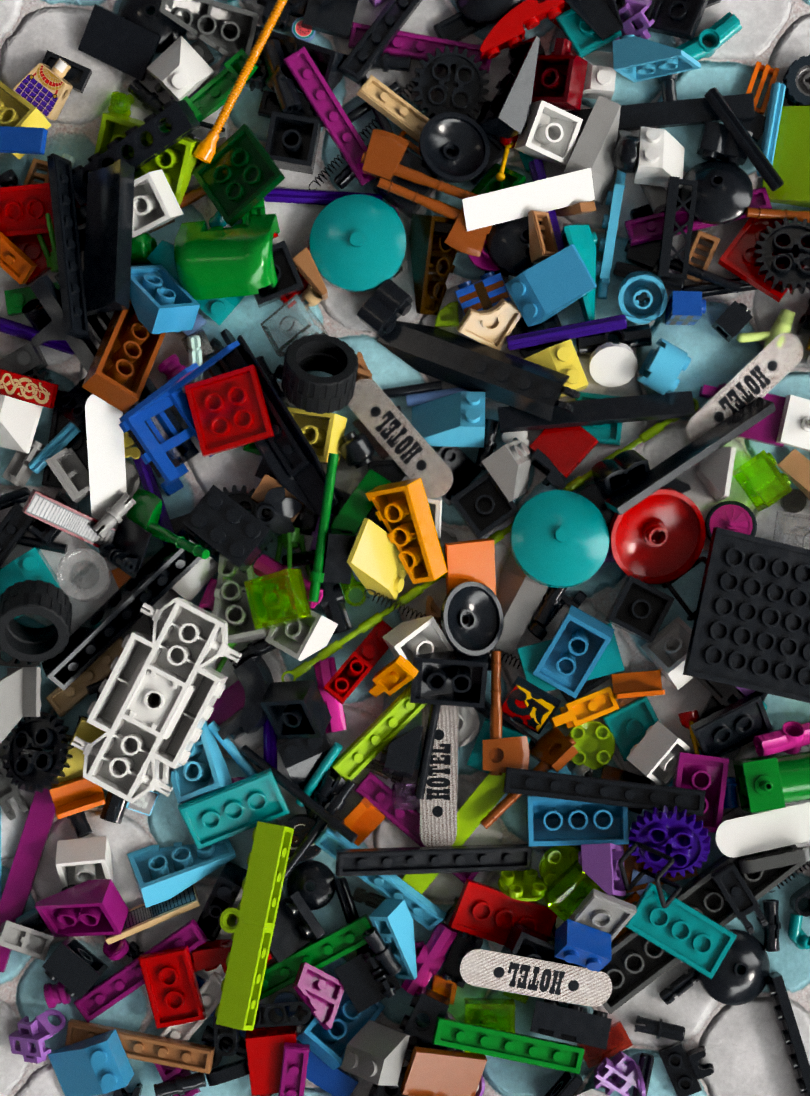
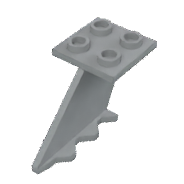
M41 667L7 668V676L0 679V744L22 717H40Z

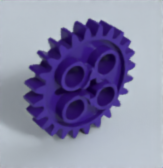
M664 805L663 811L653 807L652 814L645 810L643 817L637 816V820L632 823L629 832L628 847L630 848L634 842H640L673 857L675 860L674 864L667 872L671 873L673 878H675L676 872L685 877L686 870L693 874L695 867L701 869L702 861L707 862L708 854H710L711 837L708 836V828H703L702 820L695 822V814L688 817L686 816V809L678 813L677 806H674L672 811H668V808ZM636 847L631 853L632 856H637L636 863L644 862L643 869L652 867V873H656L658 870L661 871L668 863V860L639 847Z

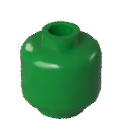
M145 232L132 238L131 265L151 263L146 258L157 247V242L149 233Z

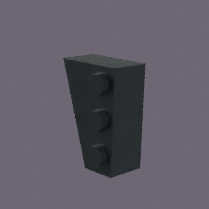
M544 999V1002L536 1000L531 1032L604 1050L607 1049L612 1019L607 1018L608 1013L593 1010V1014L583 1012L584 1007L569 1004L568 1008L558 1006L559 1002L555 1000Z

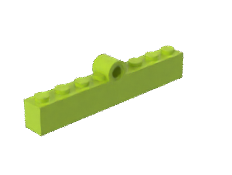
M257 821V826L253 830V846L247 858L248 870L242 882L243 894L241 902H239L237 908H227L220 916V926L225 932L232 933L231 939L233 942L231 952H229L226 959V976L221 983V1000L215 1012L217 1025L242 1031L254 1030L294 833L293 828Z

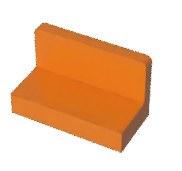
M660 670L610 674L614 699L665 695V690L662 689Z
M83 776L61 782L58 785H52L49 790L55 806L57 819L106 803L103 788L83 778Z
M364 797L343 819L344 824L358 835L353 843L359 846L385 819V815Z

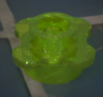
M118 91L113 92L108 111L130 116V108L135 101L134 97L131 94L126 95Z

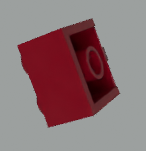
M556 38L554 51L551 52V55H538L531 103L543 100L562 110H580L588 62L580 56L571 53L572 42L566 38Z

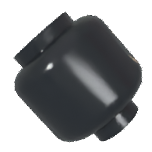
M352 431L342 437L344 442L340 444L339 452L348 466H355L358 469L373 460L371 456L374 454V448L365 433L356 434L355 431Z

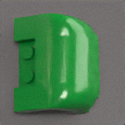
M276 213L252 216L249 225L237 224L233 227L225 228L215 226L207 229L205 221L182 223L174 241V261L179 284L195 300L259 294L258 289L268 285L274 287L278 279L274 266L272 243L274 232L275 234L280 232Z

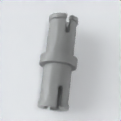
M126 492L111 508L108 507L105 510L106 514L92 526L91 529L95 533L104 526L98 534L102 539L117 523L120 524L123 521L122 517L136 504V501L131 498L124 505V502L130 497Z

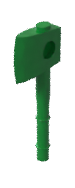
M137 489L133 495L136 504L126 514L127 518L162 541L171 543L177 548H182L202 559L209 557V550L201 545L194 544L184 537L178 536L170 530L157 525L161 515L162 500L149 491Z

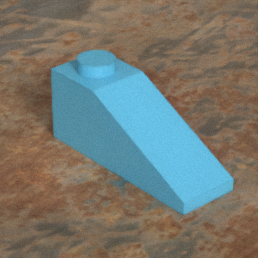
M385 899L369 915L373 927H376L384 942L391 946L392 954L402 966L401 971L395 975L396 979L415 980L417 978L413 919L404 899Z

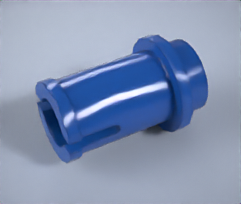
M727 777L724 808L738 807L736 792L738 782L735 777Z

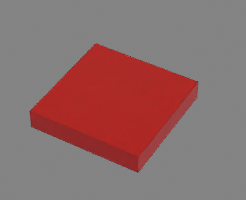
M581 426L544 429L529 447L534 452L537 449L543 452L555 465L560 474L567 478L595 447L598 440Z

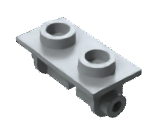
M33 439L29 454L16 451L1 477L20 488H24L33 473L28 464L41 452L45 445Z

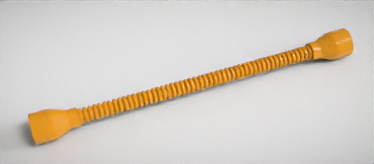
M277 0L273 11H271L265 23L266 25L261 30L260 36H258L256 44H254L253 50H251L249 58H247L241 70L242 72H240L236 83H234L235 86H233L228 95L229 97H227L228 100L224 103L222 111H220L214 123L215 125H213L212 130L208 132L207 136L198 143L193 153V156L207 164L211 163L216 153V144L223 125H225L227 117H229L228 114L232 111L234 103H236L235 100L239 97L241 89H243L247 78H249L248 75L252 72L251 70H253L254 64H256L258 56H260L261 50H263L265 42H267L273 30L272 28L276 25L278 17H280L279 14L283 11L288 0Z

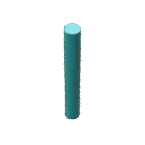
M334 742L304 787L303 791L307 795H312L342 750L343 746ZM296 799L295 802L299 806L304 807V804Z

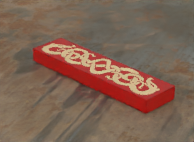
M0 369L1 395L47 408L54 407L58 384Z

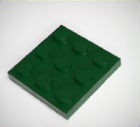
M243 124L216 149L210 164L202 162L192 172L225 222L231 227L285 179L282 172L246 124Z

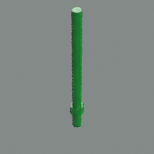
M329 453L313 570L309 574L311 585L308 601L318 602L320 585L324 582L325 573H322L339 457L338 454Z

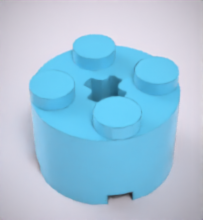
M636 271L629 273L621 282L618 289V304L628 320L638 324H647L660 317L666 309L668 302L667 291L663 281L656 274L649 271ZM645 292L648 299L644 298L643 302H639L637 295Z
M660 338L656 342L659 345L657 350L651 349L638 372L642 376L637 377V381L664 395L669 391L674 392L680 381L677 377L681 370L685 371L691 358L687 356L688 353Z

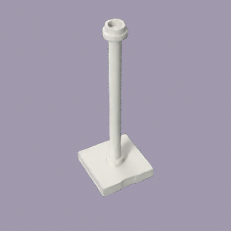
M786 395L776 443L810 452V400L794 395Z

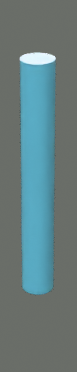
M214 720L209 723L207 727L243 772L248 777L257 774L230 739L222 740L218 734V731L221 730Z

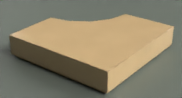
M502 298L496 306L488 310L477 311L469 308L457 330L481 344L500 350L522 315L516 305Z

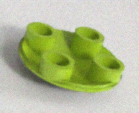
M589 721L572 728L568 735L576 742L574 747L578 751L571 759L575 765H586L595 770L609 763L615 751V740L608 727L597 721Z
M553 846L544 853L540 860L539 873L547 887L566 890L570 888L576 889L581 886L586 873L582 870V866L579 865L578 861L580 848L577 846Z
M534 869L524 870L523 872L501 871L498 887L510 898L531 902L542 899L547 893L545 883L538 877V872Z

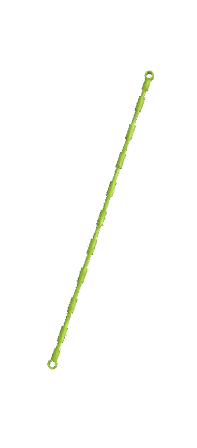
M693 398L694 409L697 411L699 403ZM681 418L665 419L661 423L657 422L638 435L639 437L621 450H616L603 460L613 459L619 453L632 450L640 443L647 442L663 431L664 427L671 422L675 423ZM592 470L567 483L563 490L573 492L585 484L584 481L593 476ZM512 523L503 530L496 531L488 538L494 539V544L498 543L511 531ZM446 573L435 581L424 582L421 585L418 584L400 596L397 604L399 602L401 605L408 604L424 593L423 590L441 578H446ZM393 603L390 609L387 607L382 612H377L358 625V628L339 641L335 640L308 662L306 660L293 670L285 671L281 676V681L285 682L284 676L287 673L292 674L293 681H296L298 677L312 669L311 666L320 660H325L343 648L342 645L383 621L385 616L393 612L395 603Z

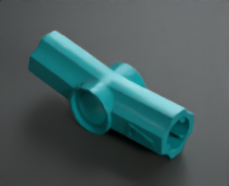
M728 12L709 29L703 30L699 36L693 38V41L689 40L676 48L681 49L697 61L702 58H709L719 47L742 29L740 20L735 14ZM709 40L713 46L707 47L702 41Z

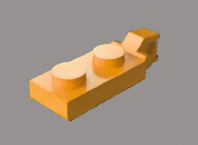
M400 655L375 674L372 679L374 685L368 692L375 698L384 691L391 696L414 679L419 671L410 661Z
M609 686L565 704L564 707L559 708L561 714L551 718L550 722L553 728L566 724L569 729L620 708Z

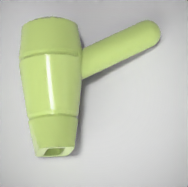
M782 309L770 331L740 333L736 339L739 343L765 341L764 349L779 334L791 332L795 312ZM782 335L778 339L780 341H777V347L783 345L784 336Z

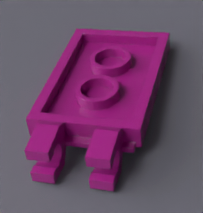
M726 383L719 384L718 388L704 384L700 388L699 397L713 398ZM767 393L763 399L773 402L776 410L737 437L783 447L784 444L776 443L786 398Z

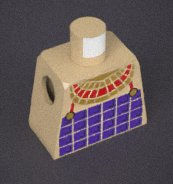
M61 58L57 60L52 68L44 63H39L13 90L36 107L48 119L56 121L73 88L64 79L71 66Z

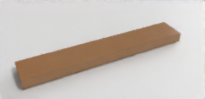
M70 1019L68 1022L65 1046L116 1029L125 1053L130 1059L206 1074L211 1073L215 1047L90 1022L87 1023L75 1019Z

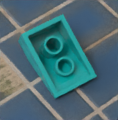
M36 547L19 556L0 570V596L9 586L25 580H41L54 584V586L63 591L65 590L41 550ZM24 615L17 616L14 620H18Z

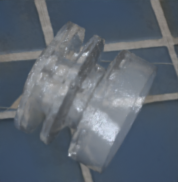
M78 548L68 552L61 559L57 567V581L60 588L72 599L79 602H94L101 599L109 591L112 584V572L109 563L98 552L87 548ZM91 571L89 575L92 579L90 581L85 580L82 583L83 578L81 574Z

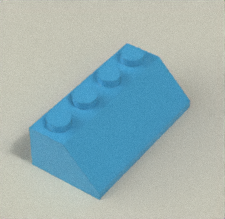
M527 796V844L529 847L576 846L603 843L629 844L628 807Z

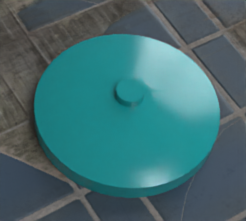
M364 194L343 196L329 203L316 217L310 233V253L319 273L337 288L350 292L374 290L380 287L387 279L391 280L400 269L406 253L405 229L398 214L384 201Z
M567 490L546 491L529 499L518 511L510 531L511 551L520 569L535 582L552 588L573 587L590 579L602 566L608 553L609 531L600 510L584 496Z

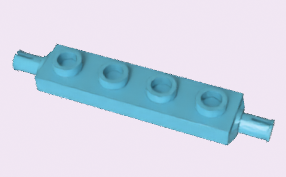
M617 170L615 184L612 191L608 190L605 205H609L608 214H604L602 228L606 230L605 237H600L598 252H602L601 261L596 262V276H598L597 283L599 284L597 298L607 299L623 191L626 187L625 179L627 173Z

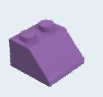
M612 843L581 845L578 861L579 865L582 866V870L608 895L626 897V889L618 865L619 859L624 854L623 846Z

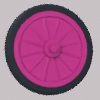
M724 501L715 505L707 514L705 531L710 541L714 527L755 536L757 521L753 512L746 505L737 501Z

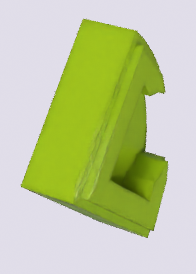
M458 301L448 303L439 311L436 316L435 327L459 326Z

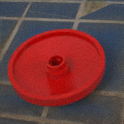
M662 487L622 515L614 514L609 527V549L615 563L628 576L648 584L669 582L686 573L699 558L705 542V522L701 511L690 498L675 489Z

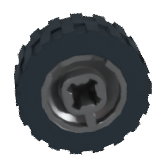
M810 55L802 56L799 60H795L783 77V84L786 85L784 98L787 99L789 105L810 106Z

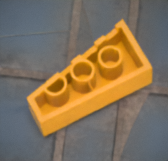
M421 478L379 485L365 493L368 500H372L377 511L375 513L379 521L382 520L389 532L387 536L390 542L396 545L400 553L398 557L413 584L435 581L448 572Z

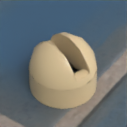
M310 285L302 293V301L306 300L308 302L306 306L313 307L322 301Z

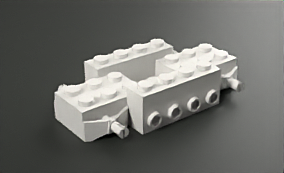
M174 598L161 609H156L147 603L142 605L144 608H141L140 612L150 616L154 621L152 636L138 631L132 632L131 635L128 634L121 645L124 649L120 657L117 656L110 666V670H112L111 675L108 679L105 678L98 690L101 694L97 702L93 701L87 711L89 717L86 722L106 733L92 743H88L78 736H75L71 743L72 746L84 751L83 778L130 803L155 790L169 797L173 787L159 780V761L173 769L186 764L191 755L190 750L193 744L200 738L203 731L201 729L205 721H208L217 698H220L226 687L224 684L228 677L208 667V665L224 656L238 663L239 658L242 656V653L233 650L228 645L227 621L185 599ZM156 693L160 696L161 703L158 707H152L149 704L148 698L150 694Z

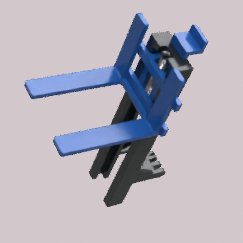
M58 273L54 277L60 285ZM45 275L39 278L30 288L52 321L31 339L32 345L37 347L51 340H66L88 373L98 349L90 337L80 340L64 333L61 294L49 276ZM106 313L87 316L88 328L99 344L110 323V318ZM238 340L223 348L200 367L197 363H194L185 368L159 389L155 387L148 376L138 400L139 404L136 406L134 404L128 411L123 412V416L119 418L122 422L119 426L124 433H129L141 451L142 455L140 457L144 463H149L158 478H164L165 481L160 486L167 496L184 487L179 479L189 472L184 463L199 453L190 439L195 436L198 440L188 399L182 388L240 345ZM170 407H176L188 425L187 429H183Z

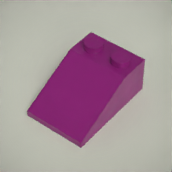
M679 752L672 787L706 791L703 816L696 815L695 822L702 820L703 828H708V832L716 833L717 828L722 823L729 758Z
M111 879L87 880L42 899L35 904V908L54 937L120 935L129 912Z

